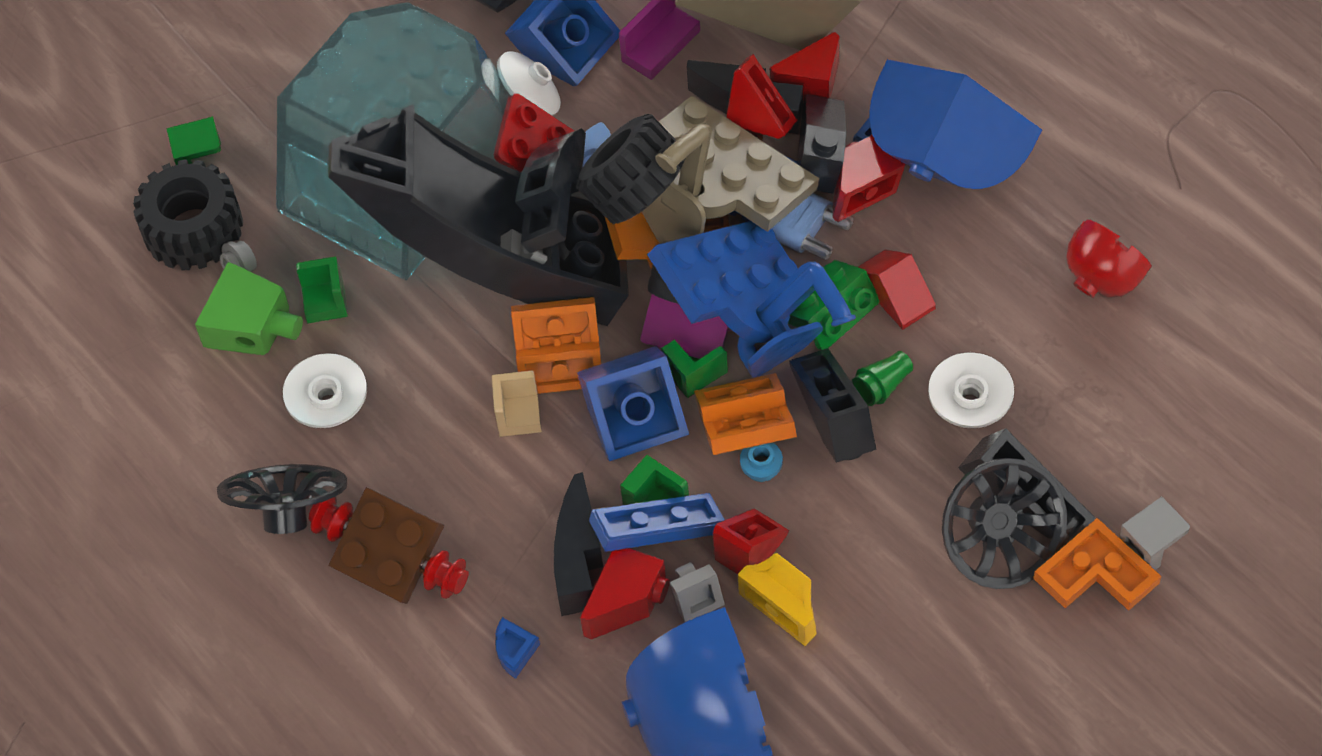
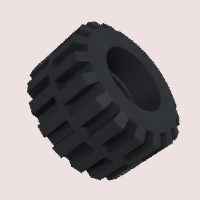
M645 114L624 124L599 146L583 166L576 182V188L610 223L618 224L636 216L652 204L676 178L685 159L676 166L677 170L673 174L664 171L658 165L655 159L656 155L662 154L677 140L652 114Z
M180 160L178 165L172 167L170 163L161 166L163 171L159 173L153 171L147 176L149 182L141 183L138 192L140 195L135 196L133 202L136 222L148 251H151L153 258L158 262L163 260L165 266L174 268L178 264L181 270H190L191 266L198 265V268L202 269L207 267L206 263L212 260L215 263L219 262L223 244L239 240L242 234L240 227L243 226L241 210L228 176L225 173L220 174L219 168L211 164L206 167L204 161L195 160L193 164H188L187 160ZM188 210H203L199 215L183 221L174 220L178 215Z

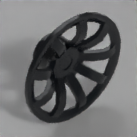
M1015 458L990 460L968 472L957 483L950 494L942 520L944 546L949 559L956 569L966 578L981 586L994 589H1008L1024 585L1033 580L1034 572L1060 550L1067 528V509L1064 497L1057 483L1046 471L1037 465ZM1006 469L1004 486L995 495L983 475L994 470ZM1019 470L1027 472L1039 480L1031 490L1022 496L1012 498L1018 485ZM974 483L981 496L973 501L970 508L957 505L966 489ZM1048 491L1053 502L1054 513H1023L1024 508L1039 500ZM957 516L968 520L972 532L954 542L953 517ZM1023 525H1055L1053 537L1048 548L1022 531ZM982 540L983 553L981 561L977 568L973 570L965 563L959 553L974 547ZM1014 540L1040 557L1033 566L1021 572L1020 563L1012 545ZM996 547H999L1004 555L1009 577L986 576L993 565Z
M288 464L268 466L241 472L225 479L217 487V496L221 502L230 506L262 510L264 530L266 532L289 534L301 531L307 527L306 506L329 500L341 494L347 488V477L337 469L320 465ZM286 473L283 491H279L276 481L271 474ZM298 473H309L295 491ZM258 477L263 483L266 492L250 479ZM333 486L335 488L327 492L322 487ZM242 495L248 497L244 502L233 499L236 496Z

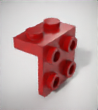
M515 93L507 99L493 153L494 159L507 167L522 172L526 161L535 149L550 140L574 130L522 95Z

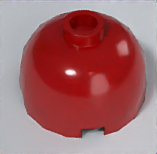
M1089 219L1083 221L1077 228L1068 244L1066 256L1068 268L1077 278L1073 285L1091 298H1094L1097 293L1112 298L1122 297L1132 292L1145 278L1152 265L1134 246L1131 245L1128 249L1118 241L1119 235Z

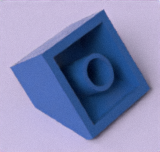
M534 0L505 32V35L521 54L534 62L542 63L547 67L551 75L572 86H577L619 38L620 29L595 0Z
M657 346L577 372L589 414L609 462L689 435L667 356Z

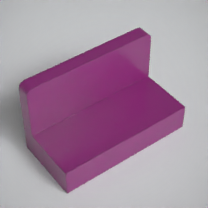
M651 0L619 32L621 61L652 80L701 31L700 21L676 7L675 0Z
M652 294L640 340L643 343L662 348L675 339L689 356L700 359L719 346L724 348L728 331L732 330L719 316L691 324L679 304Z

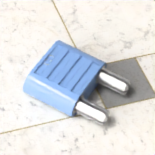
M812 193L772 229L781 244L799 253L807 250L826 260L832 253V247L815 239L814 236L825 221L844 230H849L853 224V218L849 216L840 222L835 221L832 218L833 203Z

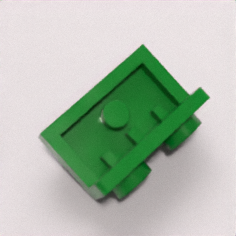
M833 260L831 263L823 266L847 303L851 314L856 316L855 320L832 327L831 322H833V319L817 292L814 291L789 315L788 324L798 328L814 322H820L823 331L813 341L817 349L820 350L832 346L880 302L866 270L838 260Z

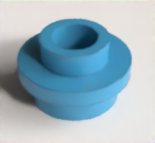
M774 443L744 448L740 454L742 471L754 481L765 482L771 480L780 472L783 465L782 452ZM757 456L769 457L763 462H758L754 459Z

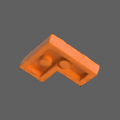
M1096 518L1034 572V580L1064 608H1067L1097 581L1129 611L1160 584L1161 575L1104 523Z

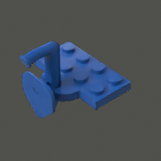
M752 221L658 244L647 254L691 324L719 316L732 331L739 335L738 354L752 378L763 375L794 356L823 331L820 322H814L795 329H790L787 325L790 318L789 315L814 291L817 292L833 319V322H831L832 327L856 319V316L851 314L839 290L819 263L815 261L806 262L797 268V265L789 258L776 238L773 229L771 228L767 232ZM756 343H766L758 351L754 346Z

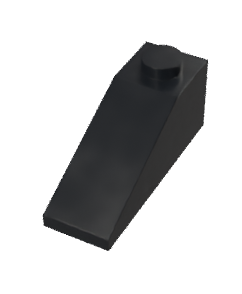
M805 94L796 163L819 178L816 191L833 194L844 162L847 133L845 104L841 100Z
M829 348L789 360L790 368L821 439L835 462L859 458L864 453L877 450L868 405Z
M1006 428L982 438L958 467L966 475L978 465L990 460L1015 458L1033 463L1046 471L1057 483L1064 497L1067 509V528L1061 547H1064L1096 519ZM1006 469L994 470L983 475L995 495L1004 486ZM1019 470L1018 485L1012 498L1022 496L1031 490L1039 480L1031 474ZM1048 491L1039 500L1023 509V513L1031 514L1055 512ZM1055 525L1031 526L1050 540L1052 539Z

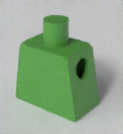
M228 262L195 323V327L203 347L264 355L269 352L277 335L296 340L302 330L303 318L289 313V304L285 291L281 286Z

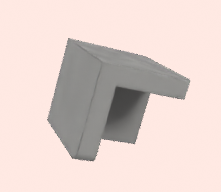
M1161 496L1122 524L1119 538L1154 570H1157L1161 566L1164 550L1188 534L1190 525Z

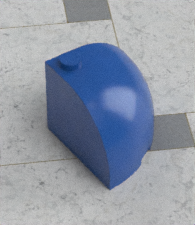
M887 59L871 98L869 120L871 132L876 143L884 152L910 166L908 172L911 175L926 182H930L932 177L952 185L968 189H983L997 185L1021 167L1030 155L1042 132L1041 128L969 76L951 71Z
M725 607L689 620L663 634L634 659L627 671L626 688L628 700L622 701V707L629 726L638 725L646 747L652 756H773L770 745L764 747L762 745L766 742L763 726L766 725L756 691L748 692L746 685L749 684V679L744 665L746 661Z

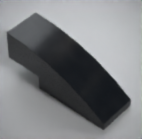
M687 60L688 90L705 103L727 114L734 72L740 65ZM772 82L797 119V122L788 133L799 134L803 112V85Z
M583 472L574 474L564 496L557 520L554 541V575L561 617L583 612L593 591L588 570L604 567L600 542L589 522L592 509Z

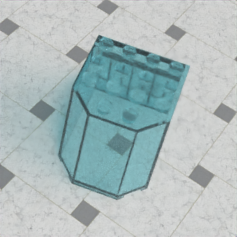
M409 2L351 13L277 97V211L407 281L426 257L391 235L328 178L329 145L335 138L342 135L348 138L359 133L362 126L385 116L388 119L400 114L403 108L414 104V112L438 129L478 153L495 160L493 153L507 99L511 95L505 89L497 69L476 37Z

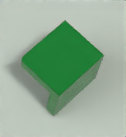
M213 116L166 128L176 165H178L180 160H187L188 164H193V159L221 151V141Z
M337 257L297 263L296 269L302 288L307 324L348 317L344 282Z
M675 339L661 348V351L667 356L674 383L687 398L694 395L695 390L703 389L728 373L727 352L722 346L717 347L700 359L689 356Z
M646 455L620 484L623 505L689 496L688 482L649 455Z

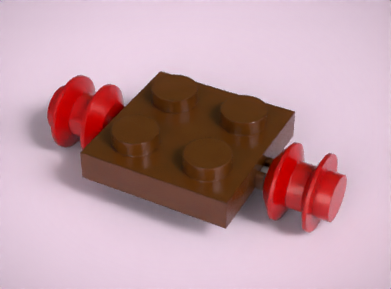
M367 487L354 513L353 506L349 502L343 503L340 507L336 506V497L312 505L308 516L311 522V531L318 534L326 529L327 539L331 542L341 538L328 566L405 604L408 603L422 573L424 588L432 590L436 585L440 586L441 597L444 599L449 598L453 593L459 594L464 588L469 576V572L465 570L466 561L459 558L454 563L449 562V552L446 550H442L430 557L445 526L444 524Z

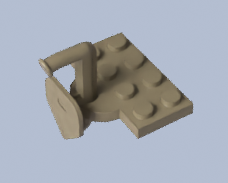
M690 96L659 121L677 141L662 154L659 153L655 157L658 165L664 171L671 174L676 172V166L685 159L683 166L668 188L642 213L660 244L704 233L706 219L723 217L733 211H737L768 232L817 190L819 178L694 96Z

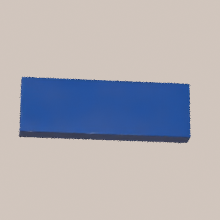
M710 493L593 509L589 518V522L605 552L712 536L715 525L725 520Z

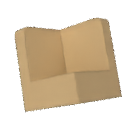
M534 371L492 375L494 411L499 436L542 432Z

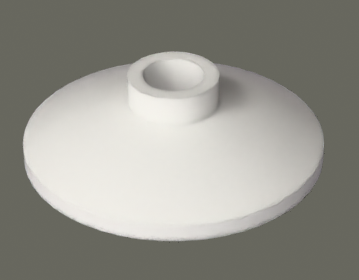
M513 51L505 52L499 57L497 61L498 75L510 95L518 93L552 116L559 111L561 105L560 96L551 80V73L546 66Z
M331 353L314 355L301 361L290 371L283 386V400L290 415L301 424L313 428H330L348 421L361 409L367 394V383L361 368L351 359ZM326 395L333 396L328 400H321Z
M961 353L945 359L935 368L929 380L928 393L932 407L947 422L963 428H981L997 422L1008 412L1013 402L1014 384L1008 370L996 359L980 353ZM974 395L978 399L969 400L965 399L964 396Z

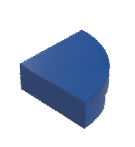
M502 617L496 629L495 645L498 659L505 671L516 679L539 647L540 641L539 637Z

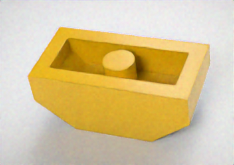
M778 553L773 554L759 564L746 565L738 573L739 595L804 646L816 636V625L811 602V579Z

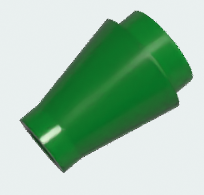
M897 351L887 358L858 369L851 382L868 406L881 405L903 379L913 371V363L907 354Z

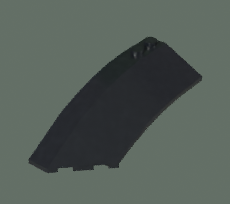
M414 104L403 108L400 114L388 119L385 116L362 126L357 134L348 138L342 135L331 141L329 145L328 178L391 235L455 274L494 292L527 304L594 297L597 323L605 326L609 325L629 296L627 260H617L604 215L581 192H576L570 196L566 240L554 246L543 248V254L547 256V261L544 264L500 247L501 236L513 229L522 234L524 212L515 203L522 172L480 154L444 133L414 112Z

